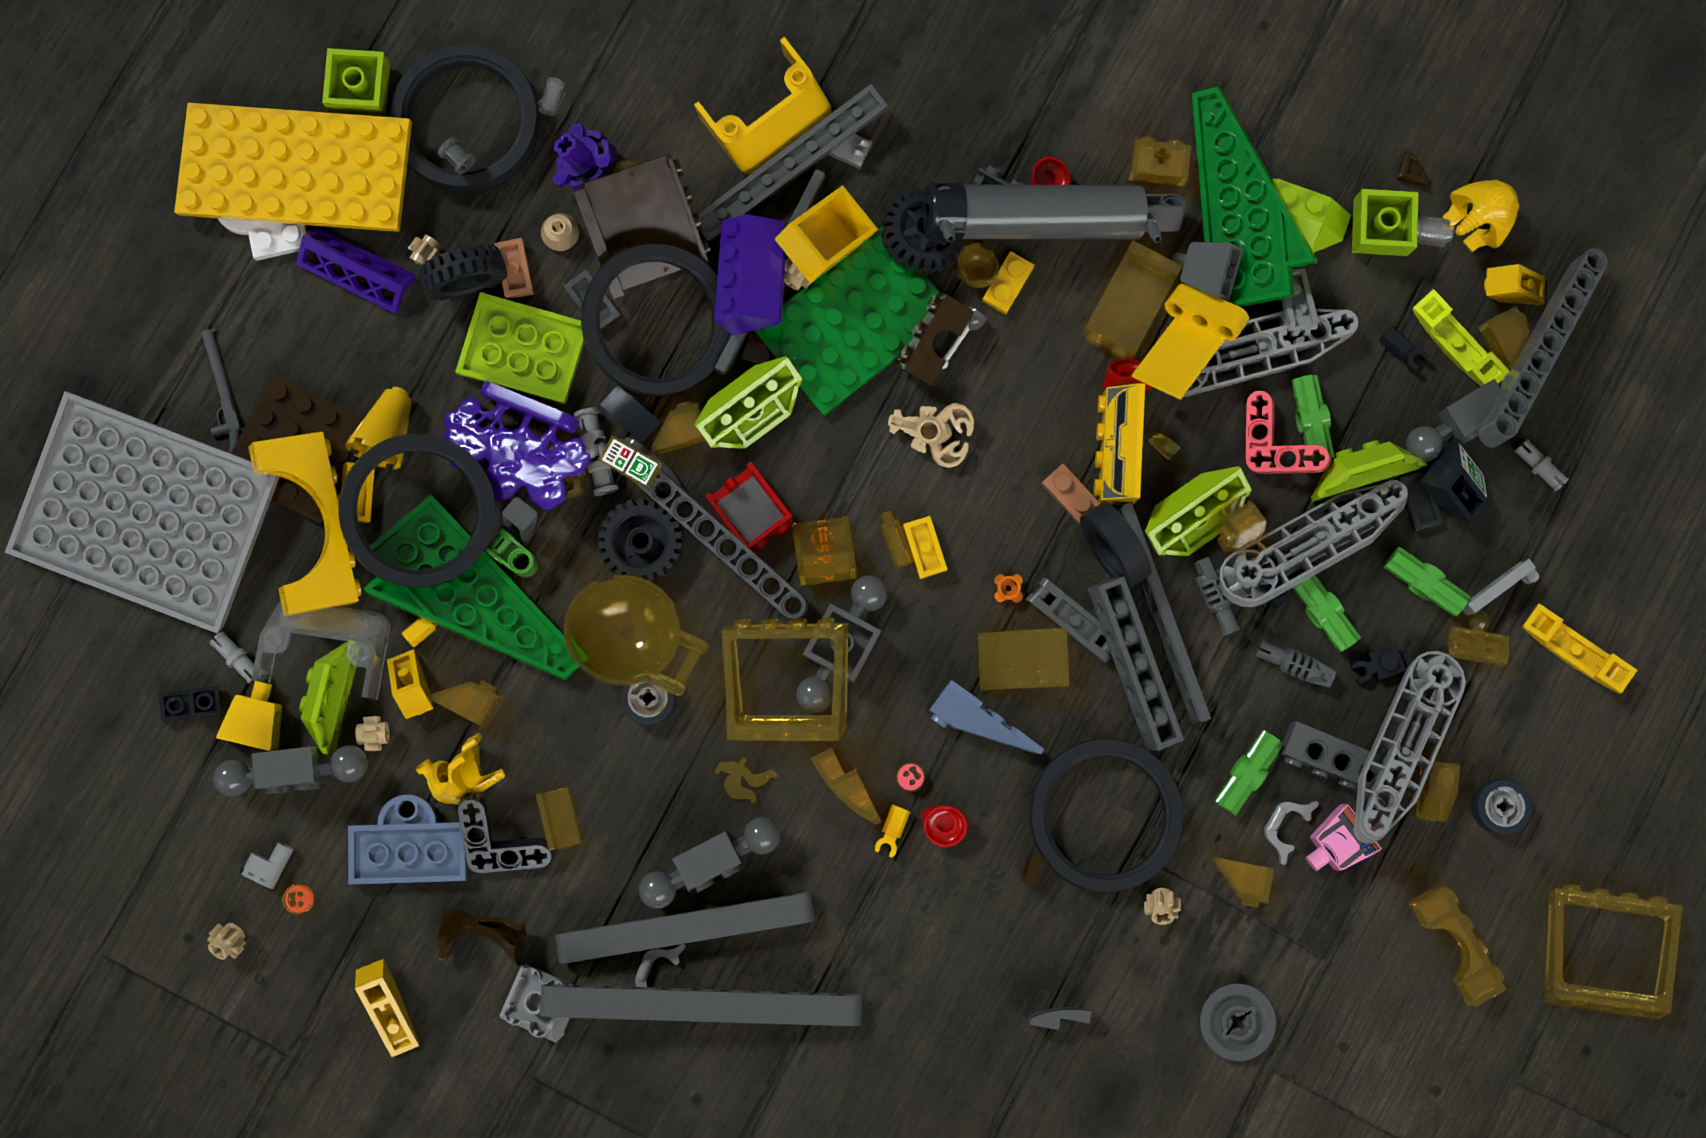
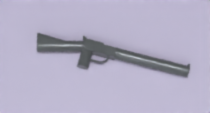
M207 329L202 331L201 334L222 406L216 414L219 426L211 428V432L215 439L229 434L231 453L244 428L241 427L213 334L215 329ZM222 409L226 419L225 424H221L219 413Z

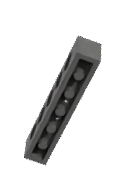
M1125 577L1111 578L1088 587V592L1146 749L1159 751L1183 741V735Z

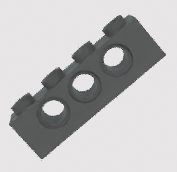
M1296 721L1290 722L1283 740L1284 745L1278 754L1286 757L1284 762L1298 768H1301L1302 764L1313 768L1312 774L1328 779L1330 775L1340 779L1339 785L1355 790L1356 786L1358 787L1359 775L1370 751ZM1312 743L1319 749V755L1315 760L1311 759L1307 753V749ZM1339 754L1346 761L1345 768L1341 771L1334 764V760ZM1375 754L1373 762L1381 764L1384 757ZM1374 773L1372 775L1371 780H1369L1368 782L1366 781V789L1370 790V787L1376 776ZM1392 780L1391 783L1388 784V786L1392 785L1394 781Z

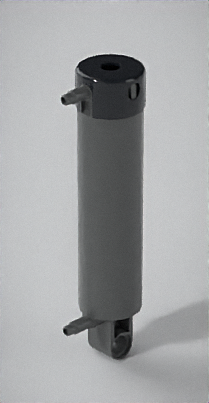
M929 183L926 185L923 194L922 225L927 240H947V242L962 239H1141L1144 232H1148L1151 239L1158 243L1162 240L1161 232L1180 230L1187 202L1185 198L1176 194H1146L1142 186Z

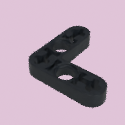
M468 793L461 798L458 815L466 861L472 871L476 873H490L541 868L549 864L552 856V845L548 840L544 838H530L493 842L485 799L477 793ZM468 804H473L474 808H477L474 819H471L472 813ZM472 828H479L485 835L482 838H473L469 835L468 831ZM535 849H540L543 856H538ZM511 850L518 857L515 860L509 861L503 858L502 853ZM524 850H526L525 855H527V858H523ZM495 852L497 853L496 861H494L493 853ZM482 855V858L485 859V861L480 862L479 858H477L476 856Z

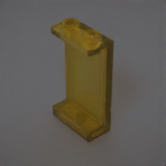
M1132 240L1082 333L1087 336L1086 340L1095 346H1106L1111 349V353L1120 359L1126 360L1128 358L1132 360L1183 266Z

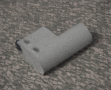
M278 842L269 859L251 852L244 868H241L239 873L265 887L274 889L294 849Z

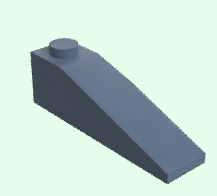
M952 680L929 709V712L933 714L930 719L944 729L949 725L951 728L1038 755L1044 751L1041 746L1013 726H1008L1004 718L996 712L984 709L982 707L983 702Z

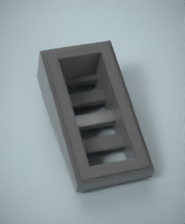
M515 497L502 512L504 530L523 545H527L531 540L537 521V512L520 498Z

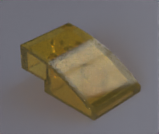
M1067 628L978 633L980 691L1069 686Z
M832 748L811 758L823 780L840 800L863 818L876 825L881 823L856 769L844 774Z

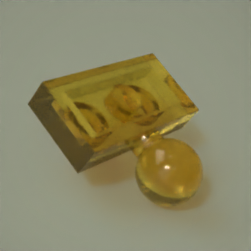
M1479 610L1467 617V624L1470 629L1453 626L1448 631V655L1452 658L1505 666L1508 663L1509 636L1484 632L1489 627L1491 620L1487 612Z

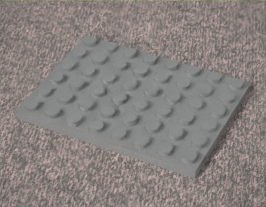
M65 391L5 553L218 634L223 630L279 476L254 475L250 460Z

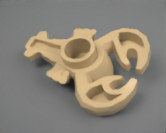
M958 403L950 404L937 416H933L937 410L935 406H921L919 417H903L900 409L894 410V414L890 415L888 420L889 432L895 434L901 429L910 436H914L911 443L913 449L926 453V444H929L935 462L939 466L946 468L958 466L965 459L969 449L968 442L964 443L960 451H955V447L960 445V440L953 441L943 448L941 445L952 436L951 428L947 423L949 419L960 434L963 433L961 423H965L967 436H971L974 430V418L972 412L965 405Z

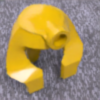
M1499 180L1471 183L1451 193L1452 205L1442 218L1451 228L1463 219L1455 230L1459 236L1489 223L1490 229H1477L1463 243L1471 253L1485 245L1498 248L1508 236L1515 223L1519 209L1517 193L1512 186ZM1472 203L1473 208L1467 215L1468 205Z
M480 733L467 739L462 746L461 753L455 756L451 763L438 760L433 764L430 759H427L416 768L419 775L423 774L426 777L429 790L438 801L445 804L458 805L465 794H480L493 784L504 779L505 774L502 769L485 776L481 775L479 746L477 744L482 739Z

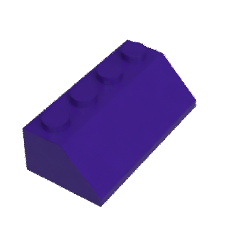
M748 214L722 221L714 321L733 336L782 324L786 253L775 241V238L788 226L785 221Z

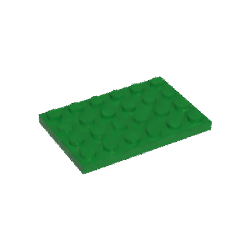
M883 226L847 257L813 281L807 289H802L783 304L782 324L753 331L765 343L775 359L784 356L788 357L802 378L799 388L823 417L898 358L902 348L905 345L908 346L912 340L913 328L918 321H922L927 313L926 306L929 300L934 295L937 296L940 293L923 272L917 275L914 274V269L912 268L909 272L904 270L903 263L899 266L894 263L895 256L889 257L887 254L888 247L884 248Z

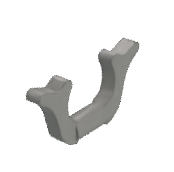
M1312 801L1305 805L1282 802L1276 806L1275 811L1264 828V834L1266 839L1276 849L1280 864L1285 865L1288 853L1294 850L1293 845L1284 844L1277 838V829L1288 812L1295 811L1305 821H1310L1311 812L1319 806L1317 801Z
M680 944L672 949L654 948L647 951L635 977L636 987H648L647 978L656 958L665 957L671 960L673 964L678 965L679 954L685 949V944Z

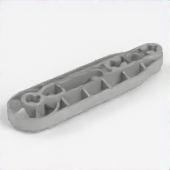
M1316 309L1317 315H1321L1318 316L1319 322L1317 327L1321 332V338L1313 337L1311 333L1310 336H1303L1302 330H1300V337L1296 338L1292 344L1290 341H1284L1283 339L1285 336L1288 339L1297 337L1291 335V330L1288 331L1284 311L1251 319L1246 326L1252 325L1253 334L1238 337L1234 341H1224L1211 358L1212 366L1209 367L1208 362L1196 380L1200 383L1199 386L1195 387L1192 384L1183 397L1308 365L1349 339L1357 330L1358 318L1350 310ZM1276 318L1279 319V327L1261 331L1258 323ZM1339 321L1341 325L1346 324L1347 326L1346 329L1344 328V326L1335 327L1331 331V328H1333ZM1255 342L1254 345H1250L1249 347L1228 351V354L1221 356L1219 354V351ZM1332 344L1324 350V345ZM1316 348L1317 355L1311 359L1298 361V352ZM1258 352V355L1246 357L1222 364L1221 362L1222 359H1234L1239 356ZM1289 355L1292 364L1271 368L1270 360ZM1262 362L1265 371L1244 376L1243 367ZM1235 369L1238 378L1217 383L1216 374ZM1208 377L1211 385L1202 387Z
M1390 480L1383 484L1340 493L1235 551L1224 560L1220 568L1219 586L1223 595L1230 602L1242 607H1255L1264 604L1373 543L1404 509L1408 498L1406 486L1398 480ZM1354 499L1340 508L1336 506L1339 502ZM1327 509L1330 512L1317 521L1312 519V517ZM1363 509H1370L1374 513H1367ZM1303 522L1306 525V527L1293 533L1292 535L1288 532L1289 530L1300 525ZM1372 528L1377 529L1372 535L1363 540L1359 536ZM1281 536V541L1268 548L1264 546L1265 543ZM1349 541L1354 544L1340 553H1337L1335 550ZM1325 554L1330 557L1315 567L1311 564V562ZM1300 568L1306 571L1290 581L1287 578L1288 575ZM1279 581L1282 585L1276 588ZM1260 585H1272L1269 591L1259 589Z
M1439 651L1425 652L1415 658L1406 669L1359 775L1353 831L1360 842L1368 844L1379 841L1409 811L1419 798L1464 693L1466 683L1464 671L1459 663L1448 654ZM1453 677H1456L1457 683H1452ZM1446 688L1453 697L1449 702L1444 700V690ZM1400 697L1408 702L1403 715L1394 713ZM1414 715L1417 718L1415 721H1412L1407 737L1401 746V741ZM1437 717L1445 720L1439 735L1432 731ZM1420 719L1425 720L1412 750H1410L1416 732L1420 727ZM1390 721L1397 726L1392 740L1383 737ZM1427 741L1434 743L1428 760L1421 755ZM1379 745L1387 750L1381 764L1373 762ZM1416 765L1424 768L1418 784L1410 780ZM1368 770L1376 775L1370 790L1365 788ZM1393 780L1394 783L1388 786V784L1391 783V781ZM1405 790L1412 792L1413 795L1409 804L1403 808L1399 804ZM1378 797L1385 800L1387 807L1380 805ZM1374 818H1377L1375 821H1373V824L1371 826L1369 822L1372 821Z

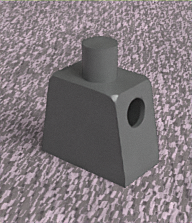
M1191 242L1187 254L1178 252L1174 254L1172 268L1182 271L1180 276L1181 282L1229 301L1244 249L1232 243Z

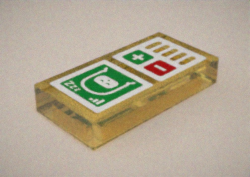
M613 435L598 459L599 462L649 490L664 465Z

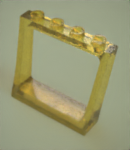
M799 618L790 620L789 624H779L778 619L763 620L762 624L752 625L751 620L741 619L735 621L734 625H726L721 630L726 692L727 740H840L847 730L848 623L835 624L834 619L824 618L818 620L817 624H807L806 619ZM831 638L834 641L832 716H748L744 714L736 639Z
M1565 885L1563 889L1554 888L1549 892L1544 1003L1653 1019H1661L1671 1014L1683 905L1668 904V899L1665 897H1652L1650 901L1639 900V895L1636 893H1623L1621 897L1611 896L1610 890L1594 889L1592 893L1582 892V887L1578 885ZM1564 904L1657 916L1664 919L1665 927L1654 996L1564 982Z

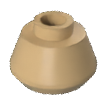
M563 213L553 214L544 221L541 227V237L550 249L565 251L573 247L577 242L579 227L571 216Z

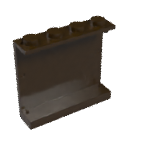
M670 153L573 187L575 198L601 267L616 254L645 244H663L678 247L696 255L708 266L710 265L707 259L708 256L712 255L707 239L701 241L698 230L703 229L697 213L692 214L688 205L693 202L688 186L682 188L679 179L680 176L684 175L678 159L672 160ZM662 262L640 263L621 272L612 281L609 288L613 299L624 296L623 290L682 269Z

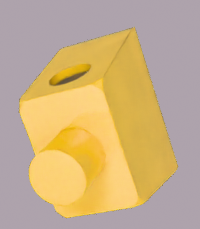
M255 681L251 697L235 695L216 738L268 751H277L280 739L282 705L268 702L272 685Z

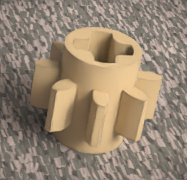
M425 235L422 240L419 237H415L408 249L413 251L409 258L421 266L426 261L433 260V257L437 255L443 256L440 253L443 246L428 235Z
M788 257L785 261L784 282L796 291L801 286L807 289L810 286L809 281Z
M378 716L363 717L364 723L356 725L357 744L365 745V751L382 750V744L389 743L390 732L388 723L381 722V717Z
M1158 888L1151 894H1147V901L1144 902L1145 915L1152 914V921L1154 923L1166 925L1171 923L1174 918L1178 919V912L1181 911V899L1174 898L1171 890Z
M218 923L209 933L210 937L207 939L210 942L208 944L209 951L215 957L222 960L226 959L229 955L235 959L243 951V946L246 944L243 941L245 938L244 932L233 923H228L225 927Z

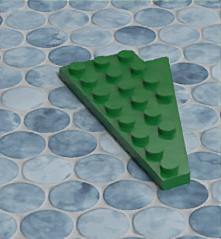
M1214 87L1192 93L1205 242L1232 243L1244 249L1230 300L1227 302L1244 307L1294 297L1292 268L1316 264L1317 258L1223 90L1219 87Z
M429 495L372 543L370 547L381 558L393 565L412 570H426L441 566L456 557L467 545L471 536L432 495ZM485 551L467 571L443 584L430 587H404L376 577L363 588L372 597L564 681L586 662V658Z

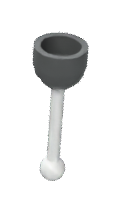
M968 307L974 313L961 336L957 337L944 358H942L946 361L942 369L948 367V360L968 331L979 330L986 322L987 318L975 308Z

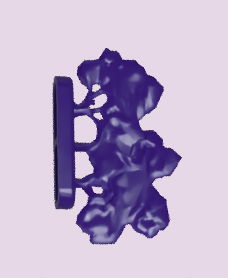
M484 381L480 394L497 404L496 409L483 412L478 400L468 397L462 400L457 410L445 413L443 422L447 430L443 438L462 447L476 461L484 458L489 460L490 465L486 470V475L489 482L494 485L492 490L495 501L512 498L520 487L526 486L531 502L545 510H550L556 504L565 500L563 478L582 474L591 458L590 454L586 453V446L582 439L574 438L562 442L558 441L555 435L557 428L567 433H575L580 424L579 420L489 381ZM508 408L525 415L520 427L516 430H509L502 423L501 416ZM477 413L482 414L479 419H474ZM492 416L495 417L491 425L485 428L479 427V423L485 418L491 420ZM531 418L550 425L549 430L540 438L536 437L528 428ZM496 422H499L500 424L498 430H496L494 427ZM549 441L553 443L552 450L547 449ZM449 462L451 468H453V469L457 468L455 465H453L451 462Z

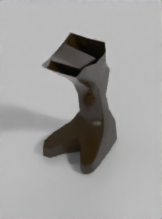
M443 907L437 944L440 947L439 960L447 961L458 939L469 932L493 939L516 965H525L522 955L527 937L525 923L514 924L500 917H479L469 915L458 909Z

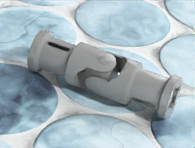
M590 407L576 411L574 417L580 421L579 426L582 435L579 438L583 440L586 446V453L591 456L587 469L588 473L592 474L595 486L594 496H603L618 491V485H615L611 472L613 466L602 460L608 446L605 432L600 428L597 416L599 413L598 407Z

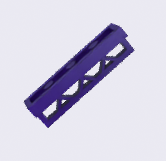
M318 226L302 236L296 265L395 314L400 310L404 292L414 284L415 274ZM308 250L316 253L321 263L315 264L307 260ZM336 263L340 265L345 275L339 276L335 274L330 264ZM360 275L366 278L370 288L366 289L360 286L356 276ZM386 288L394 292L393 302L386 299L380 289Z

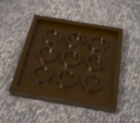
M273 374L231 454L251 461L248 447L253 442L323 432L324 438L329 439L331 445V456L328 457L330 467H334L337 474V484H334L336 495H340L343 463H355L359 459L357 457L359 451L353 447L348 450L346 443L364 418ZM279 477L271 500L324 525L320 509L310 494L293 481Z

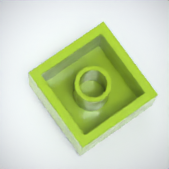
M327 48L322 103L329 113L386 117L391 63L385 53Z
M1361 189L1353 199L1352 253L1408 256L1417 248L1419 192Z

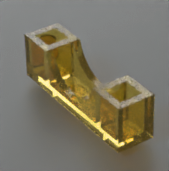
M1436 885L1410 900L1408 904L1422 928L1444 929L1456 939L1461 950V964L1452 979L1466 1003L1478 1007L1506 990L1502 983L1504 976L1496 965L1492 966L1487 957L1489 951L1482 940H1477L1472 932V929H1474L1472 921L1465 913L1462 914L1456 905L1459 903L1456 894L1451 888L1447 889L1446 886Z

